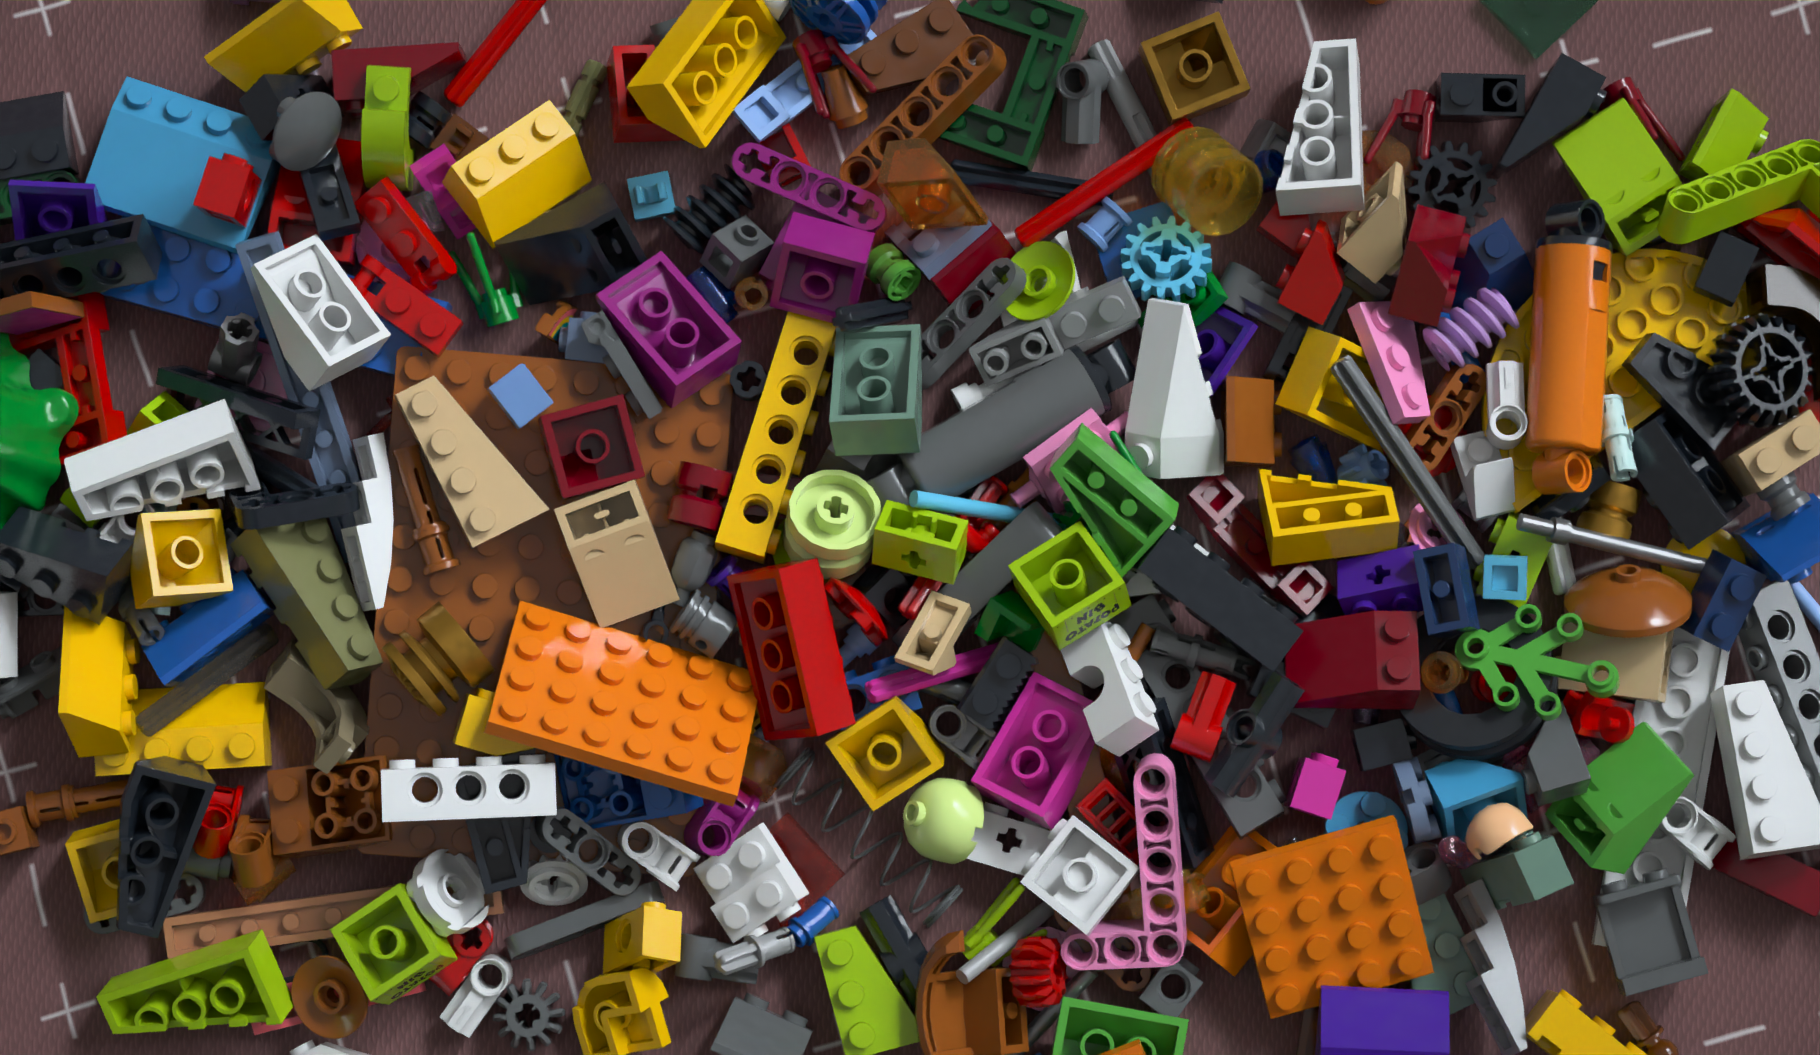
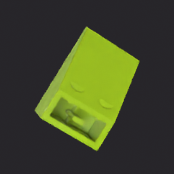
M1621 98L1554 141L1552 145L1584 200L1593 199L1602 207L1605 215L1603 233L1607 240L1612 243L1614 249L1627 257L1659 236L1657 225L1668 193L1683 184L1627 101Z

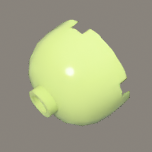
M936 778L921 784L909 798L903 812L904 830L908 842L921 856L931 860L950 864L964 861L976 847L977 842L971 841L975 828L982 829L984 805L979 790L975 786L968 785L965 781L951 778Z

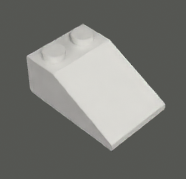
M317 234L263 259L251 267L284 358L309 392L372 360L391 336L390 332Z

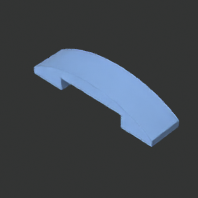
M870 29L860 43L850 45L839 43V45L848 55L877 37V35ZM833 54L831 57L832 65L841 63ZM799 59L766 86L763 84L732 111L734 116L758 143L781 129V126L789 123L814 104ZM817 73L823 93L825 95L824 81L821 73Z

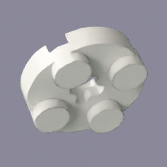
M448 849L436 850L420 860L414 868L412 879L407 882L406 886L409 897L416 902L422 915L432 924L434 931L444 937L451 934L465 933L479 925L487 916L489 905L484 907L483 895L485 892L476 864L461 853L456 856L445 853ZM449 886L455 892L453 893L452 897L449 895L446 889Z

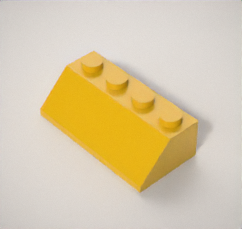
M692 0L628 84L627 89L648 120L698 148H706L787 37L763 0Z
M265 682L139 689L138 698L132 700L131 710L134 711L136 716L137 732L135 736H130L129 753L94 756L95 776L130 775L135 762L161 756L203 765L206 770L272 766L268 690L264 688Z

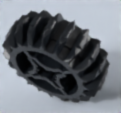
M1760 313L1752 315V317L1747 315L1738 318L1734 323L1727 324L1722 328L1723 334L1716 336L1712 340L1716 349L1711 350L1706 356L1713 362V366L1709 367L1705 373L1713 375L1714 383L1707 389L1718 391L1719 397L1715 404L1720 406L1727 405L1726 417H1738L1739 425H1753V427L1760 429L1769 427V425L1778 426L1786 422L1787 419L1798 415V407H1803L1809 402L1805 392H1810L1815 386L1808 380V375H1812L1816 369L1808 367L1807 359L1813 353L1803 351L1802 345L1806 338L1801 336L1794 337L1795 325H1783L1782 317H1768V314ZM1767 366V369L1759 372V375H1753L1754 372L1760 371L1762 367Z

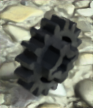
M1451 141L1442 142L1441 153L1432 145L1430 146L1427 160H1423L1421 156L1413 159V162L1419 168L1418 171L1406 172L1405 176L1414 181L1412 187L1405 189V194L1414 195L1416 200L1409 205V210H1416L1417 204L1434 208L1433 205L1438 203L1447 206L1450 213L1453 212L1454 214L1467 217L1465 222L1467 229L1476 226L1473 215L1479 218L1486 217L1488 212L1483 207V204L1492 203L1496 200V197L1487 193L1489 187L1497 185V180L1487 179L1486 173L1493 168L1492 164L1480 165L1478 161L1482 156V152L1478 150L1470 155L1467 154L1468 143L1465 142L1460 143L1455 151ZM1447 159L1459 161L1467 166L1468 169L1454 168L1452 162H1448ZM1429 172L1432 178L1428 190L1425 191V181ZM1464 179L1463 182L1457 184L1453 193L1437 195L1438 192L1444 190V187L1448 185V181ZM1476 183V193L1472 202L1470 194L1473 184Z

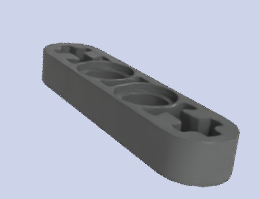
M1009 258L994 260L921 335L922 390L933 385L1021 294L1027 282L1024 269ZM1006 274L1008 281L1004 284L1002 277ZM988 290L995 294L993 298L986 294ZM978 300H983L981 313L975 318L970 319L968 312L972 304ZM949 330H954V339L951 344L941 349L940 339L943 334ZM930 350L936 354L935 358L928 354Z
M653 881L639 885L628 895H613L512 934L504 939L510 959L513 961L523 959L605 928V924L640 908L644 902L665 903L659 882Z

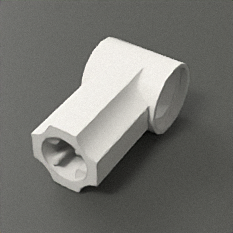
M1515 361L1487 363V439L1491 445L1498 449H1513L1523 439L1528 424L1525 414L1523 363ZM1500 419H1510L1517 425L1518 432L1513 435H1504L1498 431L1495 423Z
M499 954L484 956L474 965L469 976L441 1013L440 1018L452 1029L470 1038L496 999L510 984L513 977V969L510 962ZM492 964L501 970L502 981L499 985L492 986L484 982L481 976L483 966Z

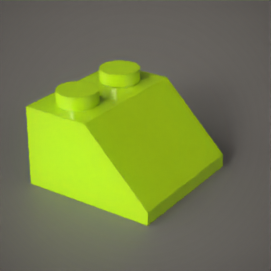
M1731 88L1716 101L1678 174L1694 181L1746 161L1750 152L1757 155L1769 132L1763 130L1769 118L1740 92Z

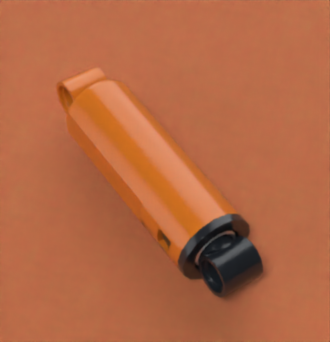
M1593 199L1552 205L1548 209L1545 218L1548 236L1536 240L1526 412L1528 424L1525 432V446L1529 451L1540 454L1533 462L1532 480L1536 489L1544 495L1585 491L1590 485L1592 478V466L1587 456L1595 455L1602 449L1612 243L1601 239L1605 228V215L1602 207Z

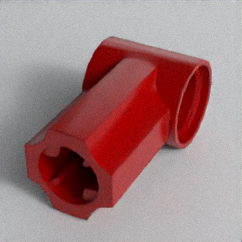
M1202 671L1192 694V700L1187 713L1183 712L1170 748L1210 763L1224 728L1221 727V724L1234 693L1236 683L1219 675Z

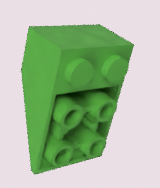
M1642 722L1635 727L1633 734L1627 741L1614 744L1587 765L1591 776L1587 793L1555 801L1545 813L1546 817L1591 868L1625 874L1694 777L1690 769L1646 722Z

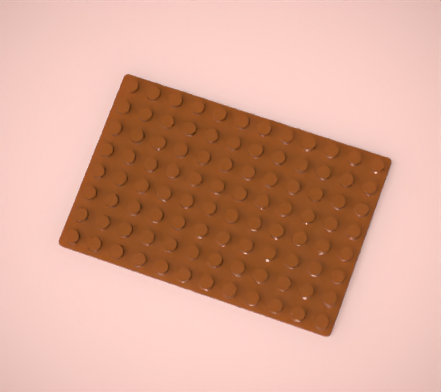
M403 346L398 349L396 354L388 454L394 519L392 557L384 607L376 609L374 640L383 664L376 670L371 671L367 716L369 734L366 736L364 758L386 755L387 769H389V760L415 759V768L433 767V759L459 758V766L476 762V757L494 756L456 745L452 740L466 693L476 695L477 688L495 692L520 600L598 624L554 509L613 487L562 499L549 462L538 418L542 415L623 394L645 477L636 480L671 574L674 557L680 543L686 537L691 536L693 529H698L666 519L671 496L679 494L680 491L675 485L680 462H691L722 471L727 470L733 393L729 374L723 373L672 409L648 383L662 406V412L649 419L645 412L638 416L636 415L624 395L631 390L623 376L615 380L606 364L457 350H444L438 358L422 347ZM519 364H525L554 403L517 430L487 389ZM435 376L549 510L471 549L421 449H419L440 520L449 524L450 531L447 533L454 558H459L461 564L442 572L424 576L423 569L426 566L419 543L413 541L412 538L416 525L404 491L395 456L392 453L395 450L418 443L394 397L395 394ZM703 488L697 491L696 497L704 498ZM698 529L717 537L718 532ZM717 550L718 554H717V559H716V561H715L714 567H715V566L719 563V561H720V551H719V550ZM705 582L698 589L701 591V597L704 595L710 597L708 602L712 603L717 600V586L711 587ZM438 601L457 621L495 669L491 675L475 688L469 686L459 676L454 679L452 683L460 697L457 703L443 689L437 693L436 696L447 709L440 717L431 709L418 703L393 673L388 657L382 649L383 646L391 641L402 655L408 652L410 649L399 636V633L403 630L418 642L424 639L425 635L417 619ZM674 603L665 605L664 623L667 625L668 630L682 606ZM654 609L607 627L644 638L643 626L651 619ZM660 625L651 626L648 630V639L661 643L663 628ZM669 631V636L663 643L706 656L686 643L688 638L680 639L677 637L679 633L677 631L674 633ZM536 748L535 755L545 754L546 762L555 763L556 806L565 808L554 753ZM429 777L417 779L412 786L414 797L422 802L432 800L438 791L436 782ZM698 808L684 814L642 821L651 824L668 837L670 835L686 846L684 830ZM465 819L391 822L392 841L358 848L363 854L425 858L436 850L448 849L445 853H450L453 856L461 853L473 862H476ZM624 824L594 828L595 831L620 849L617 842L618 832ZM644 828L633 830L628 837V845L633 851L644 849L649 842L648 832ZM594 839L585 840L579 847V857L582 862L592 861L598 853V845ZM530 840L529 861L539 862L542 855L549 859H554L559 855L558 852L545 853L540 851ZM692 861L683 876L689 877L695 873L693 868L696 867V862ZM606 862L602 867L608 871L623 872V869L617 868L609 862ZM636 862L641 873L650 874L644 866Z

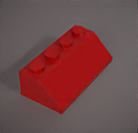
M818 558L790 561L728 575L727 581L754 696L758 700L757 709L765 741L820 736L856 724L852 709L853 703L849 695L843 670V659L836 640L833 617L829 609L824 588V577L820 570Z

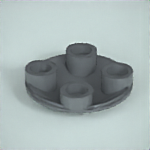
M309 92L296 99L287 97L282 100L277 108L279 119L274 128L269 154L283 167L292 171L306 170L321 162L330 153L340 134L342 115L337 101L324 92Z

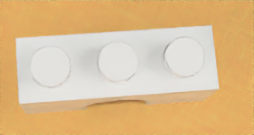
M1106 621L1061 649L1070 676L1093 689L1104 683L1100 696L1084 708L1083 712L1095 744L1120 757L1159 731V727L1153 714L1156 712L1155 704L1145 692L1140 680L1143 678L1142 670L1137 662L1132 659L1128 650V645H1130L1129 636L1119 624L1115 623L1113 625Z

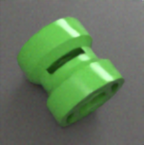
M892 243L881 244L871 251L865 275L873 283L880 284L881 291L892 301H900L911 295L920 283V270L911 261L904 260L903 253Z

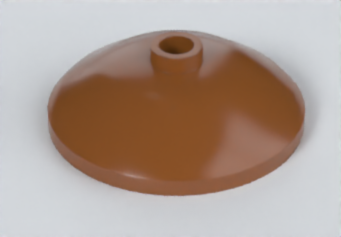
M1625 564L1599 570L1584 576L1574 583L1565 593L1564 613L1578 615L1582 620L1584 630L1592 633L1620 638L1648 637L1669 632L1684 624L1692 613V596L1681 583L1666 574L1643 566Z

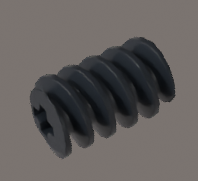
M726 163L724 168L728 178L714 173L711 175L715 189L701 184L699 191L702 200L688 195L686 201L690 209L689 211L679 206L673 208L677 222L666 217L662 218L688 249L691 248L700 254H703L705 251L701 242L702 238L710 240L712 234L715 233V227L722 229L727 226V216H731L736 220L742 217L739 209L740 205L752 211L756 208L752 199L753 194Z

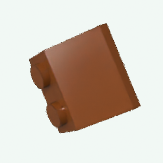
M1226 376L1221 382L1220 397L1221 424L1224 431V467H1272L1275 464V457H1282V433L1274 432V415H1281L1282 407L1275 404L1281 390H1274V380Z

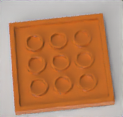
M1394 815L1229 861L1267 1011L1271 1019L1319 1006L1321 985L1383 988L1434 973L1397 820Z

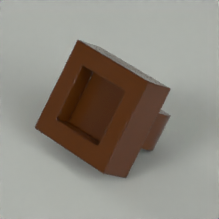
M454 113L430 145V148L435 150L442 144H445L457 162L489 141V138Z

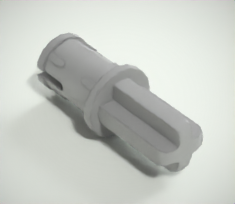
M780 927L778 930L759 937L749 935L744 938V942L717 951L713 956L715 969L718 973L729 975L751 966L761 968L765 965V961L794 952V936L792 934L783 938L784 935L790 933L787 927Z

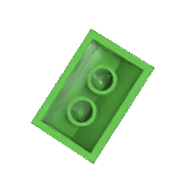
M1062 996L1050 1055H1098L1140 1039L1146 1055H1183L1189 1019Z

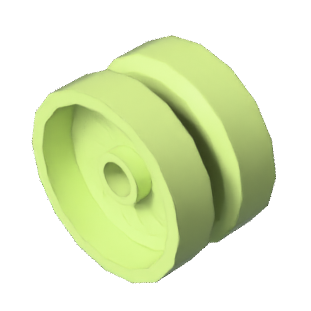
M821 470L807 475L793 490L784 522L783 545L790 560L818 558L824 579H829L830 577L841 579L857 573L870 559L873 551L874 528L881 514V503L873 487L858 475L844 470Z

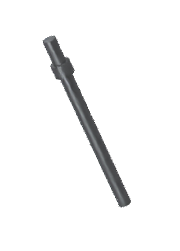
M1521 513L1516 523L1517 530L1545 536L1546 540L1551 543L1566 545L1569 542L1701 574L1708 560L1707 558L1572 526L1571 521L1557 517L1547 520Z

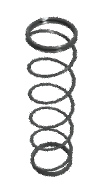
M807 747L773 784V788H776V791L780 790L810 757L811 759L792 795L791 803L793 806L809 801L830 786L841 781L840 787L821 823L822 833L836 829L854 816L870 808L869 805L863 806L835 825L824 829L827 819L843 790L844 778L834 779L806 798L795 802L798 791L815 760V752L810 750V747ZM871 809L852 846L850 858L859 859L891 838L900 835L898 843L881 874L879 883L880 886H888L918 866L929 862L927 871L910 902L909 912H919L946 895L923 921V925H926V928H930L963 892V888H960V885L952 886L913 910L914 903L931 872L933 861L929 858L923 859L891 880L883 883L885 875L903 841V832L892 833L867 850L854 856L855 849L874 813Z

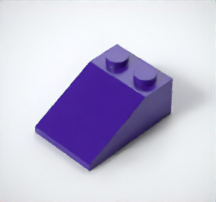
M9 180L8 187L15 240L109 221L95 184Z

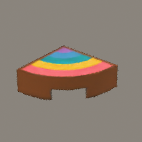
M566 301L557 302L555 304L557 308L552 316L544 313L535 326V330L556 344H559L561 327H568L569 317L573 318L578 310L576 306Z

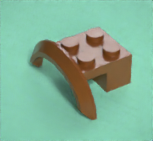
M964 930L947 933L937 940L923 961L916 986L915 1020L922 1054L1005 1055L1028 1052L1026 1006H1020L1017 998L1012 993L1013 985L1009 981L1011 977L1010 968L988 967L968 984H963L957 978L956 971H940L952 956L959 952H965Z

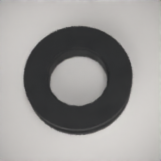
M1474 596L1480 629L1491 632L1515 618L1517 606L1500 599H1483V596ZM1423 614L1417 619L1421 691L1414 709H1400L1413 733L1424 744L1452 758L1484 760L1495 758L1517 749L1540 730L1545 720L1537 715L1535 702L1517 673L1514 685L1518 689L1520 703L1512 711H1502L1495 706L1482 713L1460 714L1448 710L1439 703L1434 695L1433 678L1442 660L1451 651L1455 650L1457 640L1462 634L1436 638L1428 635L1425 615ZM1525 614L1521 619L1525 624L1534 622L1528 614ZM1540 628L1534 633L1523 632L1504 644L1503 647L1518 649L1543 635V632ZM1552 651L1544 655L1554 658ZM1538 673L1548 691L1557 695L1558 677ZM1510 692L1502 702L1511 701L1514 694ZM1545 701L1540 709L1549 712L1555 702Z

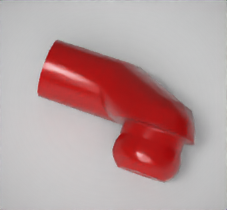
M961 515L954 516L957 518L964 519ZM985 522L979 530L973 528L968 523L966 550L970 553L978 554L1000 531L991 522Z

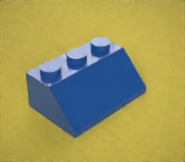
M234 568L231 569L233 592L184 604L180 608L183 615L171 624L167 620L160 622L159 624L162 625L165 631L160 641L153 630L149 631L156 644L150 646L142 645L141 647L164 686H181L274 615L275 605L262 588H257L249 576V571L242 569L237 573Z

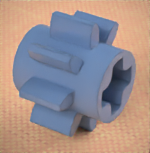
M1361 444L1339 457L1342 465L1337 470L1338 480L1382 486L1388 485L1384 479L1389 475V464L1385 456L1378 450L1367 452L1365 444Z

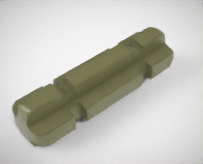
M591 59L586 61L581 72L583 78L582 80L578 79L564 109L566 114L563 118L573 129L576 137H578L582 128L581 120H586L599 92L597 86L603 83L607 75V67Z

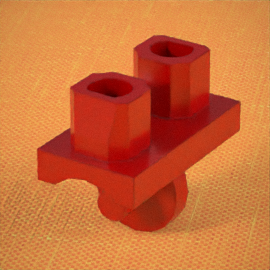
M1575 690L1567 692L1563 703L1568 717L1572 719L1571 725L1576 734L1603 739L1615 744L1624 743L1631 737L1635 727L1631 712L1635 704L1626 699L1613 696L1597 698L1588 691H1585L1584 694Z

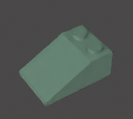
M920 324L873 326L842 332L840 328H836L829 415L835 456L920 453L922 431Z

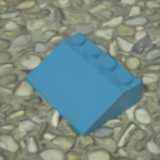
M127 76L109 113L85 183L96 185L106 211L124 217L144 214L149 225L238 254L235 245L248 239L281 164L269 154L272 141L261 140L248 116ZM223 153L245 159L248 161L247 164L254 166L253 172L262 179L246 228L205 215L193 205L209 156L222 159Z

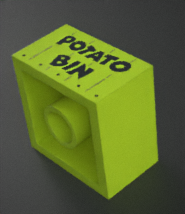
M1081 521L1008 565L1016 590L1059 650L1132 606L1124 580Z
M398 883L330 929L370 1002L390 1005L458 959L447 938L438 935L434 931L432 924L422 915L416 902L409 897L406 884Z

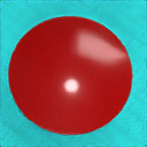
M830 577L829 581L824 584V588L842 614L849 620L853 618L861 627V632L874 646L878 647L884 640L887 641L888 636L885 626L872 603L858 589L841 580Z

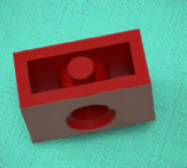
M223 153L222 159L209 156L193 205L205 215L246 228L262 179L253 172L254 166L247 164L248 161L227 153Z

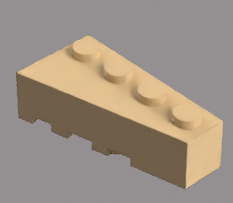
M435 376L395 394L394 398L471 549L549 510Z

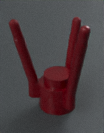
M810 30L801 34L793 41L792 47L802 65L816 112L822 115L824 119L830 117V112L817 73L825 71L832 65L831 57L833 54L870 93L877 91V87L870 81L867 75L842 50L834 35L825 38L821 30Z
M1631 77L1622 78L1603 89L1607 94L1604 98L1605 102L1601 103L1598 108L1600 112L1619 99L1624 98L1653 141L1657 140L1659 135L1677 160L1684 161V153L1646 103Z
M1409 89L1405 91L1403 100L1394 98L1390 113L1370 145L1363 163L1365 165L1371 163L1398 116L1402 119V127L1418 132L1415 157L1421 156L1423 160H1427L1431 143L1432 119L1437 103L1436 96L1426 91ZM1414 163L1413 171H1418L1419 168Z

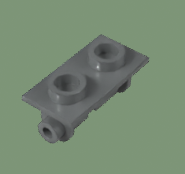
M61 646L51 652L44 651L36 655L28 665L18 670V677L0 678V716L3 720L9 716L14 719L39 705V701L33 693L38 688L46 700L59 694Z

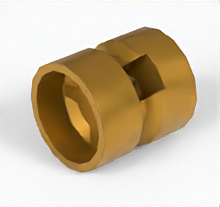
M1613 481L1606 482L1590 494V500L1586 503L1590 508L1582 512L1578 517L1576 527L1630 540L1632 525L1627 521V517L1637 515L1643 492Z

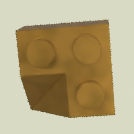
M1219 11L1140 43L1139 54L1169 126L1186 117L1189 120L1247 97L1251 89Z

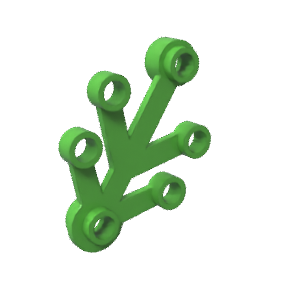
M1525 604L1517 609L1514 619L1491 632L1482 629L1465 632L1459 637L1455 646L1458 662L1468 670L1480 671L1493 692L1495 705L1502 711H1512L1517 708L1520 703V695L1514 684L1505 682L1496 664L1514 668L1535 702L1537 715L1546 721L1556 719L1561 714L1562 706L1559 697L1555 693L1548 691L1538 673L1585 683L1588 692L1597 698H1608L1614 695L1620 685L1617 668L1608 661L1598 660L1590 665L1544 656L1566 642H1575L1582 637L1584 633L1581 618L1574 613L1562 615L1557 621V627L1518 649L1503 647L1504 644L1523 632L1534 633L1541 627L1542 616L1540 610L1535 605ZM1525 614H1534L1536 620L1531 624L1523 623L1521 619ZM1570 622L1578 625L1577 630L1572 633H1566L1562 630L1564 625ZM1480 643L1484 648L1480 653L1472 654L1469 652L1471 645ZM1601 670L1609 673L1608 678L1604 681H1596L1593 678L1594 674ZM1509 691L1514 694L1513 699L1509 702L1499 700V696L1503 692ZM1545 701H1553L1556 704L1555 708L1549 712L1540 709Z

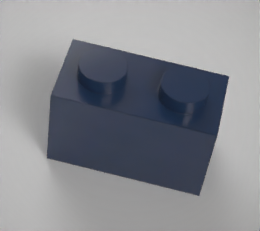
M1450 543L1413 551L1428 635L1443 638L1479 630L1480 625L1465 547L1456 543Z
M1713 549L1691 592V616L1679 627L1729 652L1767 575Z

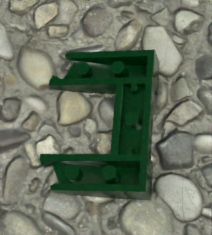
M963 0L957 8L959 14L1030 41L1003 113L1001 114L971 104L938 138L1019 169L1032 171L1045 136L1043 130L1059 90L1056 83L1057 73L1061 66L1069 62L1071 55L1075 56L1089 17L1084 9L1057 0H980L973 7Z

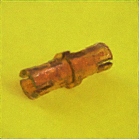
M755 277L742 279L735 288L736 302L743 309L746 307L750 311L762 308L768 300L767 286L762 280H755ZM757 288L758 296L750 300L746 299L745 291Z

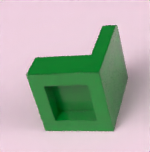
M1013 590L990 598L974 633L987 642L1001 636H1006L1026 651L1031 652L1036 650L1045 629L1023 598Z

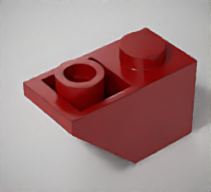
M1319 219L1313 231L1308 228L1304 229L1294 249L1301 254L1294 267L1286 264L1276 283V287L1282 289L1277 303L1323 325L1342 289L1345 275L1327 222Z

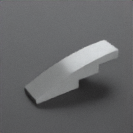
M1481 878L1453 894L1472 929L1470 933L1459 940L1478 976L1465 984L1502 1055H1515L1527 1049L1524 1004L1515 961L1500 916Z

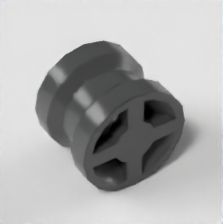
M1793 471L1762 491L1756 492L1760 500L1767 501L1771 507L1770 515L1774 522L1811 500L1808 493L1801 491L1797 486V476Z

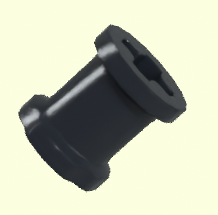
M749 360L736 365L730 374V383L737 397L750 402L761 398L767 380V373L762 365ZM750 371H755L756 379L761 382L759 387L751 386L749 392L743 391L744 386L738 380L739 377L748 376Z

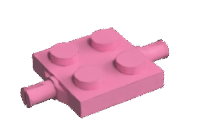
M1090 408L1023 456L1029 468L1030 481L1010 494L1017 507L1021 509L1040 494L1046 499L1048 505L1055 513L1064 510L1063 502L1069 499L1050 470L1054 453L1081 423L1117 451L1109 433L1116 431L1119 437L1125 433L1128 412L1124 411L1115 420L1105 425L1097 413Z

